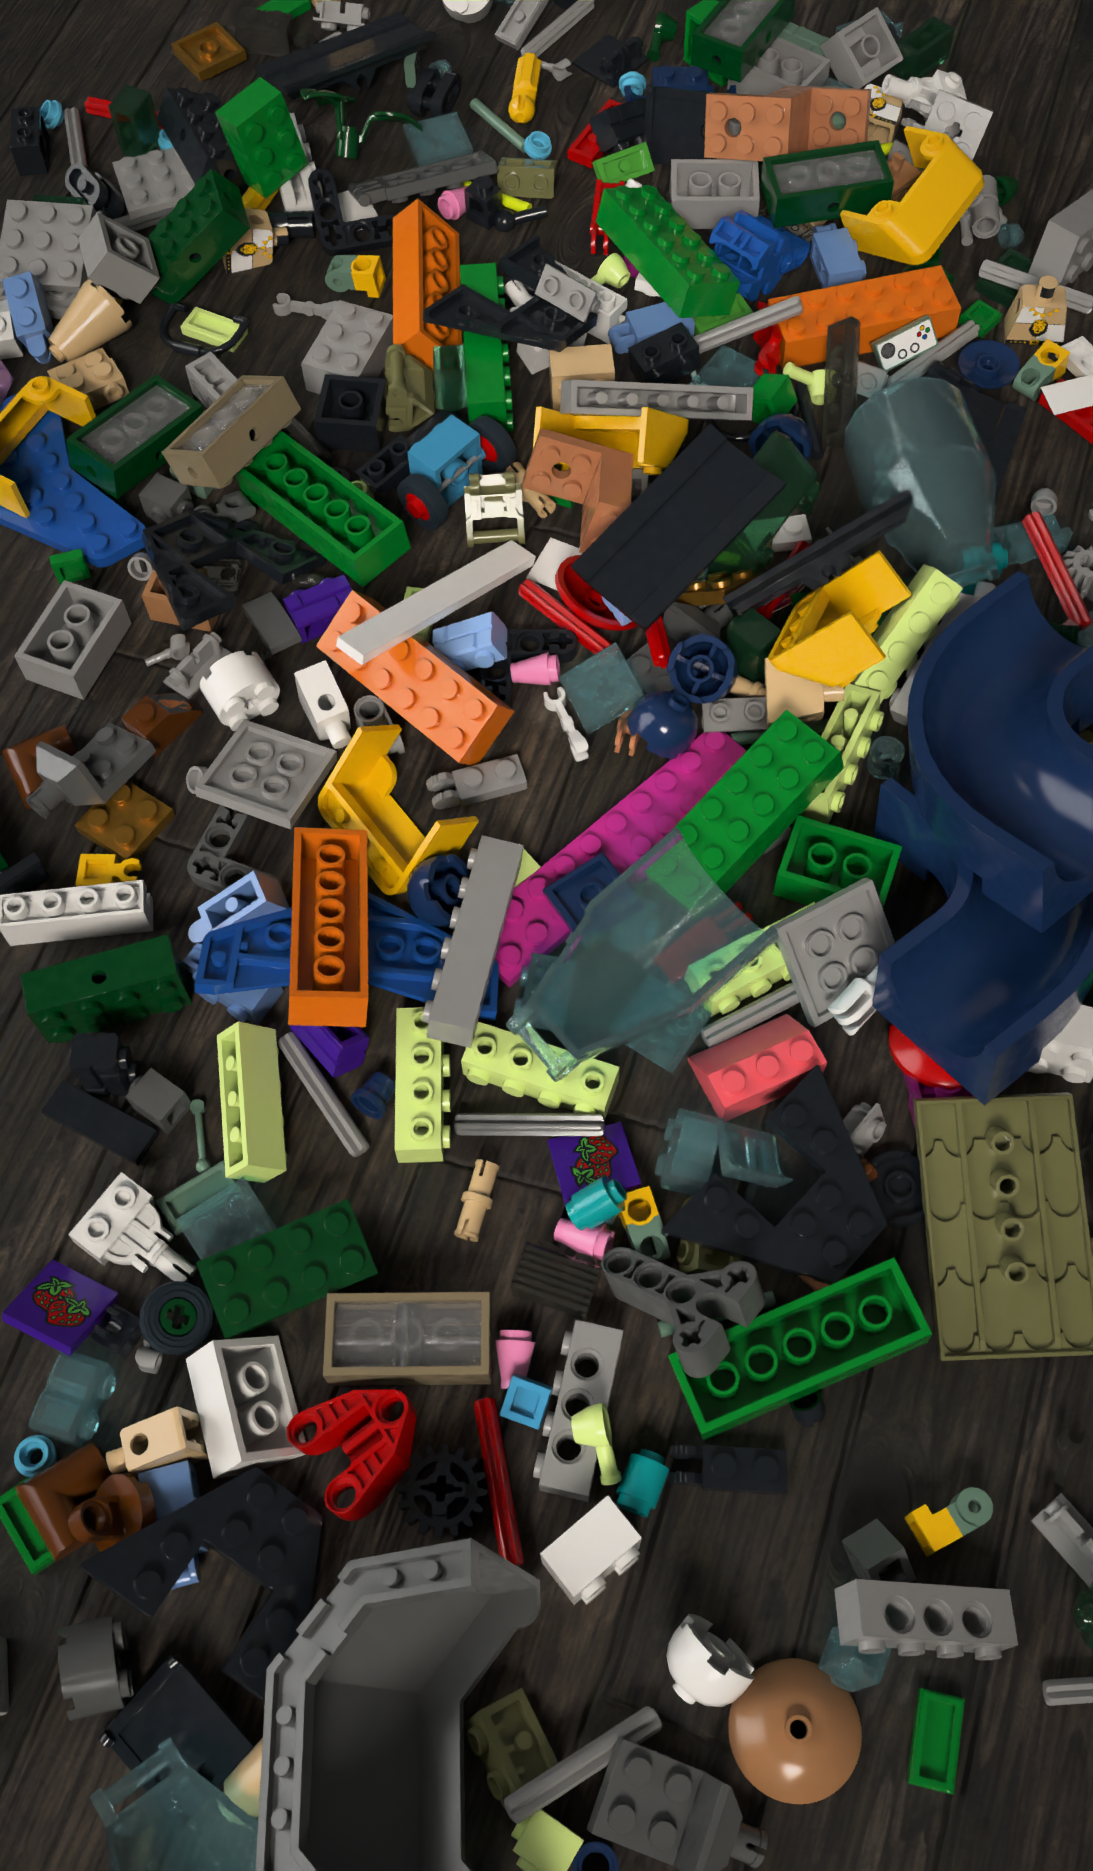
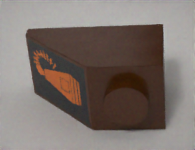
M179 693L146 695L122 717V721L127 731L152 743L156 749L152 757L156 758L202 715V711Z

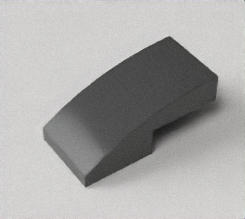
M272 592L242 605L247 618L255 626L261 641L272 655L302 641L290 617Z

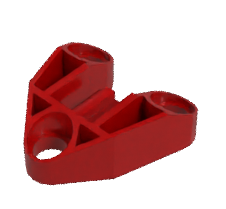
M395 1389L352 1390L296 1414L290 1420L286 1435L288 1441L300 1452L307 1455H319L342 1445L341 1448L352 1462L350 1467L335 1477L327 1486L324 1500L331 1512L346 1521H357L365 1518L382 1504L409 1468L416 1424V1408L414 1403L403 1392ZM399 1401L403 1402L404 1411L400 1418L389 1422L393 1406ZM316 1425L317 1431L315 1436L308 1442H300L299 1434L308 1426ZM355 1488L356 1497L354 1502L346 1508H339L337 1498L340 1494Z

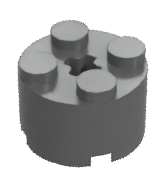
M112 1615L60 1627L58 1636L67 1637V1644L58 1646L62 1694L64 1700L73 1698L75 1706L74 1710L66 1711L69 1720L73 1721L126 1708V1699L135 1696L132 1669L128 1670V1668L123 1667L122 1652L130 1650L127 1625L122 1624V1621L116 1622L115 1616Z

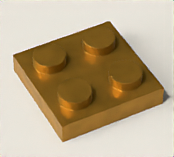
M218 22L171 43L173 54L201 82L247 60L245 49Z
M752 569L736 571L732 573V576H728L727 571L712 573L708 575V581H694L675 602L692 606L726 604L723 600L724 596L763 573L753 574Z
M127 781L105 804H93L74 826L80 834L111 854H116L117 858L124 861L129 858L137 859L175 817L172 808Z

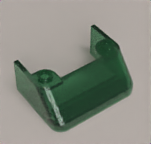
M774 431L752 459L767 472L784 481L786 487L707 568V578L709 574L720 571H727L728 576H732V573L739 570L752 569V573L756 574L762 568H768L775 553L771 549L773 538L793 510L797 509L808 515L813 513L815 500L821 491L822 483H819V474L788 436Z

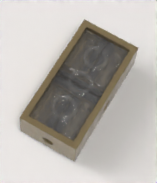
M242 375L163 450L162 454L182 485L221 489L233 481V476L238 471L251 464L253 457L262 448L270 445L273 437L281 429L286 428L292 423V418L301 408L283 376Z
M490 1292L327 1293L323 1377L329 1386L491 1384L492 1301Z

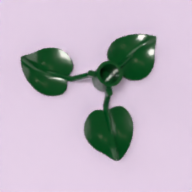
M300 89V94L305 101L313 97L319 107L328 104L334 105L337 124L336 157L358 160L359 143L365 144V136L371 123L374 121L384 120L408 123L422 132V126L408 115L393 111H373V114L368 116L361 134L358 135L357 128L346 126L345 102L357 103L356 98L329 90Z

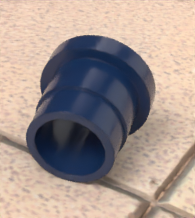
M374 1072L361 1089L355 1090L351 1096V1101L364 1115L373 1119H382L387 1112L386 1105L395 1092V1082L383 1073Z
M598 1841L588 1842L580 1847L573 1860V1871H583L582 1862L584 1858L591 1852H600L609 1862L608 1871H619L618 1859L614 1851L605 1843Z

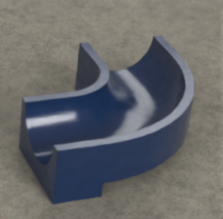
M1017 571L952 621L936 638L923 657L914 676L908 699L909 757L912 786L918 805L928 825L941 843L962 864L982 878V894L1040 933H1043L1093 891V745L1075 733V731L1080 733L1093 723V645L1090 648H1083L1068 641L1055 631L1046 621L1035 603L1029 576Z
M889 778L880 785L874 838L902 846L898 860L924 882L934 875L944 888L948 901L936 913L880 954L872 1006L985 1106L1039 1062L1043 1048L1063 1031L1077 1013L1093 982V891L1046 931L1040 933L982 894V878L962 864L941 843L928 825L918 805L915 793L909 792L893 778Z

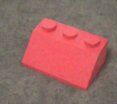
M788 1014L688 1057V1062L721 1124L789 1094L816 1065L824 1073L827 1064L810 1031Z

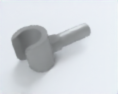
M566 58L556 64L542 61L541 68L552 72L557 81H562L572 75L566 69V67L571 65V62Z
M175 634L170 638V648L144 659L147 667L169 658L183 660L190 654V643L186 642L184 634Z
M145 1339L135 1354L139 1369L143 1372L157 1374L163 1361V1353L152 1349V1346Z

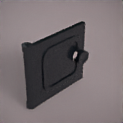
M652 84L646 85L644 142L646 141L652 163L671 166V159H716L704 158L705 137L702 134V128L706 119V94L710 92L657 87Z
M172 1652L126 1705V1708L119 1713L99 1736L100 1742L105 1747H111L179 1830H182L222 1785L229 1774L256 1745L176 1652ZM204 1763V1765L202 1766V1769H201V1776H202V1777L199 1778V1777H198L199 1768H200L201 1765Z

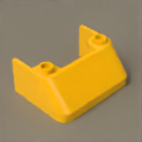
M906 126L904 133L914 167L925 170L900 202L892 200L880 201L871 209L867 216L842 210L840 217L844 228H848L851 238L856 240L858 251L910 265H920L927 262L933 256L982 191L985 182L981 169L948 135Z
M38 376L31 379L0 412V465L48 410L82 427L93 420L96 414L88 395L47 376ZM0 475V505L27 519L30 512L16 483Z
M536 407L533 447L539 430L542 428L633 454V469H643V474L660 475L662 470H665L673 462L688 433L689 419L648 407H642L641 416H574L560 414L559 411L544 407ZM560 462L555 464L561 466V471H566L570 468L566 463Z
M879 550L841 573L840 577L836 576L828 584H823L803 597L794 606L768 656V660L777 671L828 687L839 686L843 688L849 685L857 677V674L885 659V653L870 634L878 628L877 622L883 612L909 598L912 593Z
M398 724L358 727L318 796L319 812L332 829L367 830L368 875L386 895L405 893L409 876L419 863L437 855H457L479 822L476 816L438 820L426 838L390 795L397 781V771L387 753L402 730Z

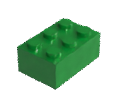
M259 77L215 112L245 183L265 199L309 165L282 92L263 78Z
M798 815L777 873L773 895L809 905L813 902L817 903L863 878L873 880L883 908L902 846Z

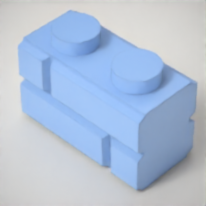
M488 612L433 630V647L464 671L478 667L488 668L494 662L507 659V628L494 612Z

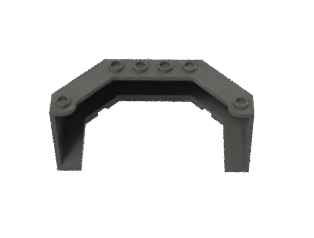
M472 1538L349 1560L337 1576L340 1579L337 1586L326 1600L320 1598L296 1631L299 1635L284 1654L279 1652L266 1669L255 1871H474L465 1861L464 1701L517 1629L529 1626L537 1618L541 1607L540 1580Z

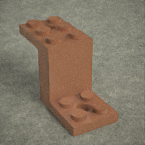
M787 85L768 95L710 92L706 94L704 158L763 161V157L867 142L872 89ZM836 112L843 113L846 118V125L843 129H838L833 124L832 119ZM731 118L737 119L741 124L739 135H733L729 131L728 124Z
M540 428L523 477L522 488L583 504L579 553L583 554L632 504L633 454ZM562 462L568 464L570 468L566 471H559L554 468V465Z

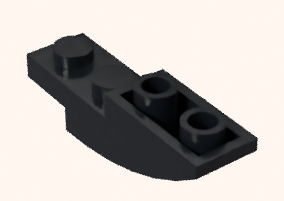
M446 405L407 439L401 434L398 435L357 469L355 476L376 493L396 489L410 475L407 451L410 450L414 443L421 441L437 424L442 423L450 415L455 416L466 425H469V422Z

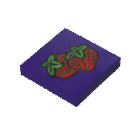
M621 1122L606 1125L604 1135L560 1136L547 1140L565 1208L566 1203L571 1201V1196L602 1176H607L611 1180L617 1179L626 1193L641 1188V1181Z
M52 1259L2 1312V1321L71 1356L90 1335L95 1325L102 1321L107 1314V1308L114 1303H118L119 1293Z

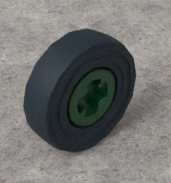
M171 1281L158 1286L146 1297L140 1309L139 1326L144 1339L153 1349L167 1355H181L196 1349L207 1338L212 1327L213 1309L209 1298L199 1287L188 1282ZM174 1307L180 1308V1315L186 1317L185 1324L177 1325L178 1329L172 1328V1320L166 1318L167 1312L175 1311Z

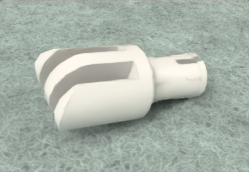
M878 965L865 979L855 978L827 1008L830 1013L834 1014L836 1021L842 1025L843 1030L849 1036L854 1035L876 1012L872 1004Z

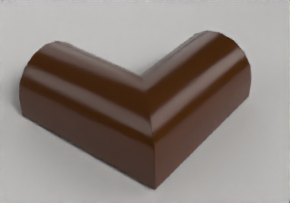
M65 724L2 750L3 758L27 810L31 809L25 799L43 782L37 773L36 745L42 741L72 757L77 753Z
M92 1441L15 1487L16 1494L55 1563L86 1544L75 1539L68 1526V1517L70 1512L76 1507L75 1502L98 1489L111 1476L104 1458Z

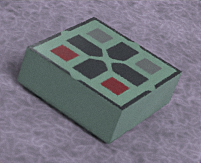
M419 51L405 56L404 71L408 88L415 87L421 71Z

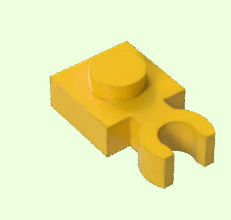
M80 854L76 887L138 880L137 876L127 875L131 871H142V865L135 858H129L119 863L116 854Z

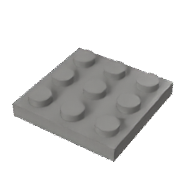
M174 147L164 150H152L144 155L124 157L119 161L112 162L131 220L166 208L175 207L177 202L184 198L195 185Z
M7 199L0 239V287L4 288L2 279L31 271L43 285L44 291L78 293L86 281L87 275L78 238L97 213L94 206Z
M244 719L195 786L196 796L291 830L336 763L337 751Z
M863 878L771 926L807 1022L813 1027L834 1017V1014L830 1013L827 1008L855 978L865 979L878 965L880 954L895 943L873 880Z

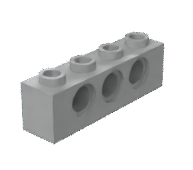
M575 1320L573 1332L565 1331L561 1355L567 1356L564 1371H556L552 1395L558 1396L555 1412L547 1411L542 1436L549 1437L546 1453L538 1452L533 1477L540 1479V1491L585 1502L589 1501L598 1459L596 1448L578 1444L581 1452L573 1460L562 1459L557 1453V1448L564 1441L570 1440L575 1442L571 1426V1416L566 1411L570 1402L582 1400L588 1406L604 1402L608 1411L623 1340V1330ZM591 1360L598 1366V1371L592 1377H582L576 1372V1365L580 1361Z
M855 1579L834 1589L840 1645L858 1646L859 1653L878 1654L886 1652V1648H897L898 1655L918 1656L925 1654V1650H935L938 1658H958L964 1656V1652H970L975 1654L976 1660H996L1002 1658L1001 1651L1018 1646L1010 1590L865 1579ZM885 1613L889 1617L891 1625L888 1623Z

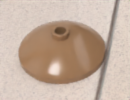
M787 1658L764 1664L751 1673L755 1677L754 1680L730 1707L728 1736L734 1759L746 1779L756 1789L772 1799L789 1804H810L823 1800L834 1794L845 1784L859 1758L862 1730L855 1702L844 1684L830 1671L816 1663L802 1659ZM794 1720H800L806 1727L805 1736L801 1739H796L790 1732V1725Z

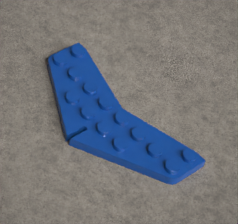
M15 395L6 398L1 403L0 412ZM48 410L0 465V475L16 483L30 515L26 519L0 505V524L62 552L81 548L86 562L100 568L108 567L144 548L142 530L146 528L143 523L71 469L62 417Z
M368 892V984L425 1003L427 1000L434 1001L436 991L431 990L436 968L443 969L445 959L440 958L445 937L452 938V936ZM292 907L208 932L202 943L195 979V993L216 995L289 986ZM496 960L479 1017L481 1020H496L499 966Z

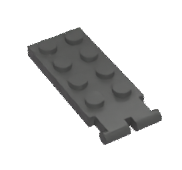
M480 150L374 177L372 180L351 183L348 191L363 207L384 200H391L392 203H401L409 199L408 196L419 193V196H428L436 193L437 188L446 186L447 189H455L463 186L464 181L476 180L478 177L490 178L491 174L498 173L496 160Z

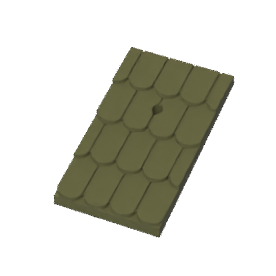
M1069 1092L997 1095L985 1106L974 1096L913 1098L922 1203L925 1214L930 1288L932 1289L935 1340L940 1360L1093 1355V1259L1073 1095ZM1007 1179L1006 1184L1000 1187V1183Z

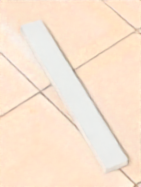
M510 540L338 636L336 647L363 665L534 565L536 556L513 540Z

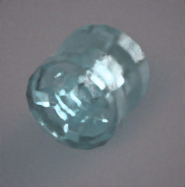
M882 736L874 740L866 761L869 773L881 780L894 778L899 773L905 756L903 744L891 736Z

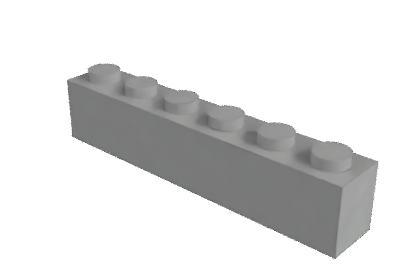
M571 379L561 381L560 414L641 416L642 407H648L686 419L752 420L754 388Z
M482 835L478 849L471 848L467 863V869H471V874L469 878H462L458 898L463 899L461 908L454 906L449 928L454 929L452 938L445 937L440 958L445 959L443 969L436 968L431 990L436 991L434 1001L427 1000L423 1011L422 1022L428 1023L427 1038L471 1048L521 867L524 845Z

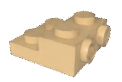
M103 348L47 371L50 378L88 395L94 410L129 394L123 375L113 359H109Z

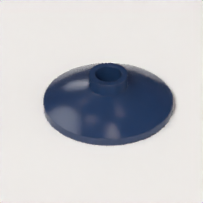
M980 340L970 343L960 352L957 363L960 374L974 382L975 385L987 389L1007 386L1015 380L1020 369V361L1017 354L1007 345L992 340Z

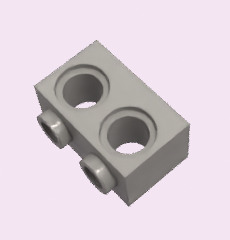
M211 351L185 366L192 393L207 409L237 381V378Z

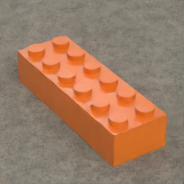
M417 198L393 217V344L402 345L405 348L406 355H412L429 368L433 373V381L437 383L463 365L462 330L426 323L423 321L424 309L460 286L459 233Z
M941 265L768 299L767 304L769 307L794 296H799L803 304L802 314L777 323L783 336L780 344V366L782 370L788 362L794 363L797 367L825 362L828 360L830 351L846 357L874 352L871 345L872 342L924 315L930 316L936 338H944L956 329L961 312V306Z
M352 590L316 647L458 763L470 766L478 765L515 711L417 633L363 665L336 647L338 636L386 610L373 598Z
M295 827L288 1025L366 1027L368 1008L367 830Z

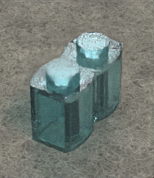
M680 1108L676 1119L669 1117L664 1135V1140L670 1141L667 1154L660 1152L655 1169V1175L661 1176L660 1188L693 1196L710 1179L724 1119Z
M61 1352L50 1372L46 1388L34 1407L28 1427L37 1434L81 1448L86 1439L90 1440L97 1430L99 1424L98 1408L103 1400L110 1398L116 1385L115 1369L107 1362L76 1352L68 1356Z

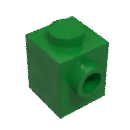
M761 375L753 386V422L761 423L770 415L789 413L797 402L789 375Z

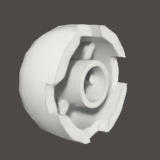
M688 1614L669 1641L666 1654L669 1672L676 1681L673 1685L674 1690L689 1704H694L697 1701L705 1706L723 1707L733 1703L754 1680L755 1677L751 1675L755 1670L754 1666L733 1640L729 1638L725 1643L714 1634L708 1632L713 1625L712 1623L698 1615Z

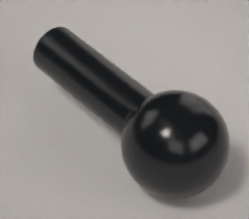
M546 205L515 213L508 209H501L494 217V226L500 232H509L518 224L548 217Z

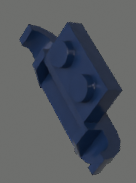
M652 67V85L714 93V85H708V71L700 67ZM730 85L726 93L736 94V85ZM625 86L626 103L643 97L646 98V95H636L632 92L630 86Z

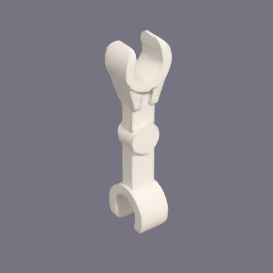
M562 687L557 688L559 697L557 700L550 699L548 693L544 692V705L548 710L557 712L562 729L569 736L568 740L574 759L578 762L589 758L587 753L588 743L581 733L575 730L573 719L571 716H568L564 708L566 705L565 690Z

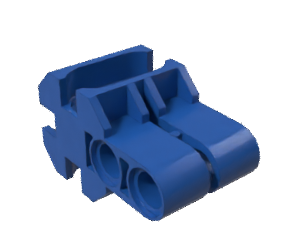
M743 210L736 212L734 221L729 216L721 218L712 231L709 240L711 244L716 243L714 251L717 257L740 280L737 293H740L751 302L758 299L760 290L764 295L771 293L783 274L802 265L810 250V243L788 230L784 231L783 227L774 228L772 221L762 215L754 217Z

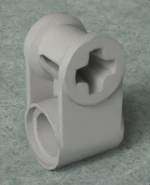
M367 695L356 701L354 713L357 728L363 726L395 725L392 723L380 698ZM367 716H376L372 719H366ZM400 734L387 755L395 752L399 754L405 752Z

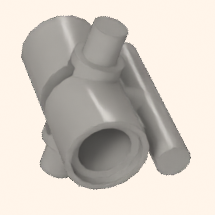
M983 175L985 184L982 191L960 218L961 243L964 246H969L973 243V234L978 238H990L996 235L1000 228L1007 223V217L1002 214L1003 211L998 204L997 181L991 175Z

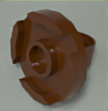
M120 1473L109 1476L100 1485L95 1497L87 1499L70 1512L68 1526L71 1534L80 1542L96 1543V1547L102 1552L156 1522L155 1501L150 1486L147 1482L139 1483L136 1479L138 1475L135 1473ZM85 1509L92 1511V1530L84 1522Z

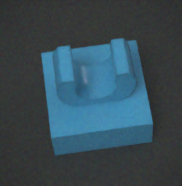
M515 1373L512 1375L500 1416L539 1430L554 1387Z

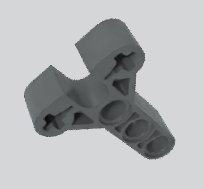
M626 1247L611 1249L602 1258L601 1266L613 1296L675 1326L676 1330L673 1334L672 1342L684 1372L690 1377L703 1378L710 1375L731 1350L722 1324L713 1319L727 1318L748 1328L765 1304V1296L757 1271L749 1262L737 1261L721 1270L687 1275Z

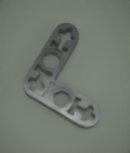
M222 805L218 807L188 860L187 870L194 884L219 894L229 887L226 885L227 880L235 874L246 876L255 870L278 879L271 874L231 860L252 823L253 816L245 813H236L232 819L230 812L237 811ZM224 834L230 837L227 845L223 847L211 845L212 840L217 835ZM208 864L210 865L212 872L204 870L202 874H199L198 868H205ZM278 879V882H279V884H280V886H281V889H282V891H283V893H284L282 884H281L280 880Z

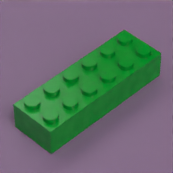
M622 185L616 188H604L596 223L679 318L730 315L740 280L717 257L715 251L706 245L701 236L694 232L686 220L672 208V205L660 195L657 188L651 185H642L637 188H629Z
M496 263L460 265L461 285L464 284L505 308V298H498V295H504L503 276H497ZM463 331L469 424L480 416H488L501 424L507 432H513L512 413H506V410H512L511 389L505 390L506 386H511L509 366H503V363H509L508 343L502 344L501 340L503 339Z
M281 430L273 437L270 445L262 448L253 457L251 464L235 474L241 491L249 499L362 587L411 549L406 529L401 519Z
M786 709L638 866L653 885L698 923L792 824L797 816L844 769L840 751Z
M894 1257L757 1316L748 1328L739 1324L725 1330L731 1350L716 1370L706 1377L694 1378L687 1375L682 1368L677 1352L668 1355V1358L703 1440H706L926 1344L931 1338L932 1332Z

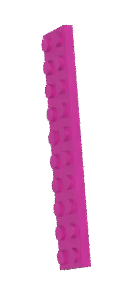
M725 732L702 733L693 741L685 753H680L675 759L667 762L516 887L495 958L499 966L498 977L510 988L572 935L569 928L544 896L542 889L602 852L630 886L643 875L638 865L744 755L746 750Z

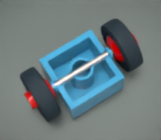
M450 415L442 423L437 424L421 441L414 443L410 450L407 451L410 475L398 486L399 499L407 513L420 526L428 530L438 529L449 518L448 507L464 494V486H470L469 473L483 475L482 464L494 472H502L514 463L517 452L512 438L503 426L491 417L480 416L469 425H466L455 416Z

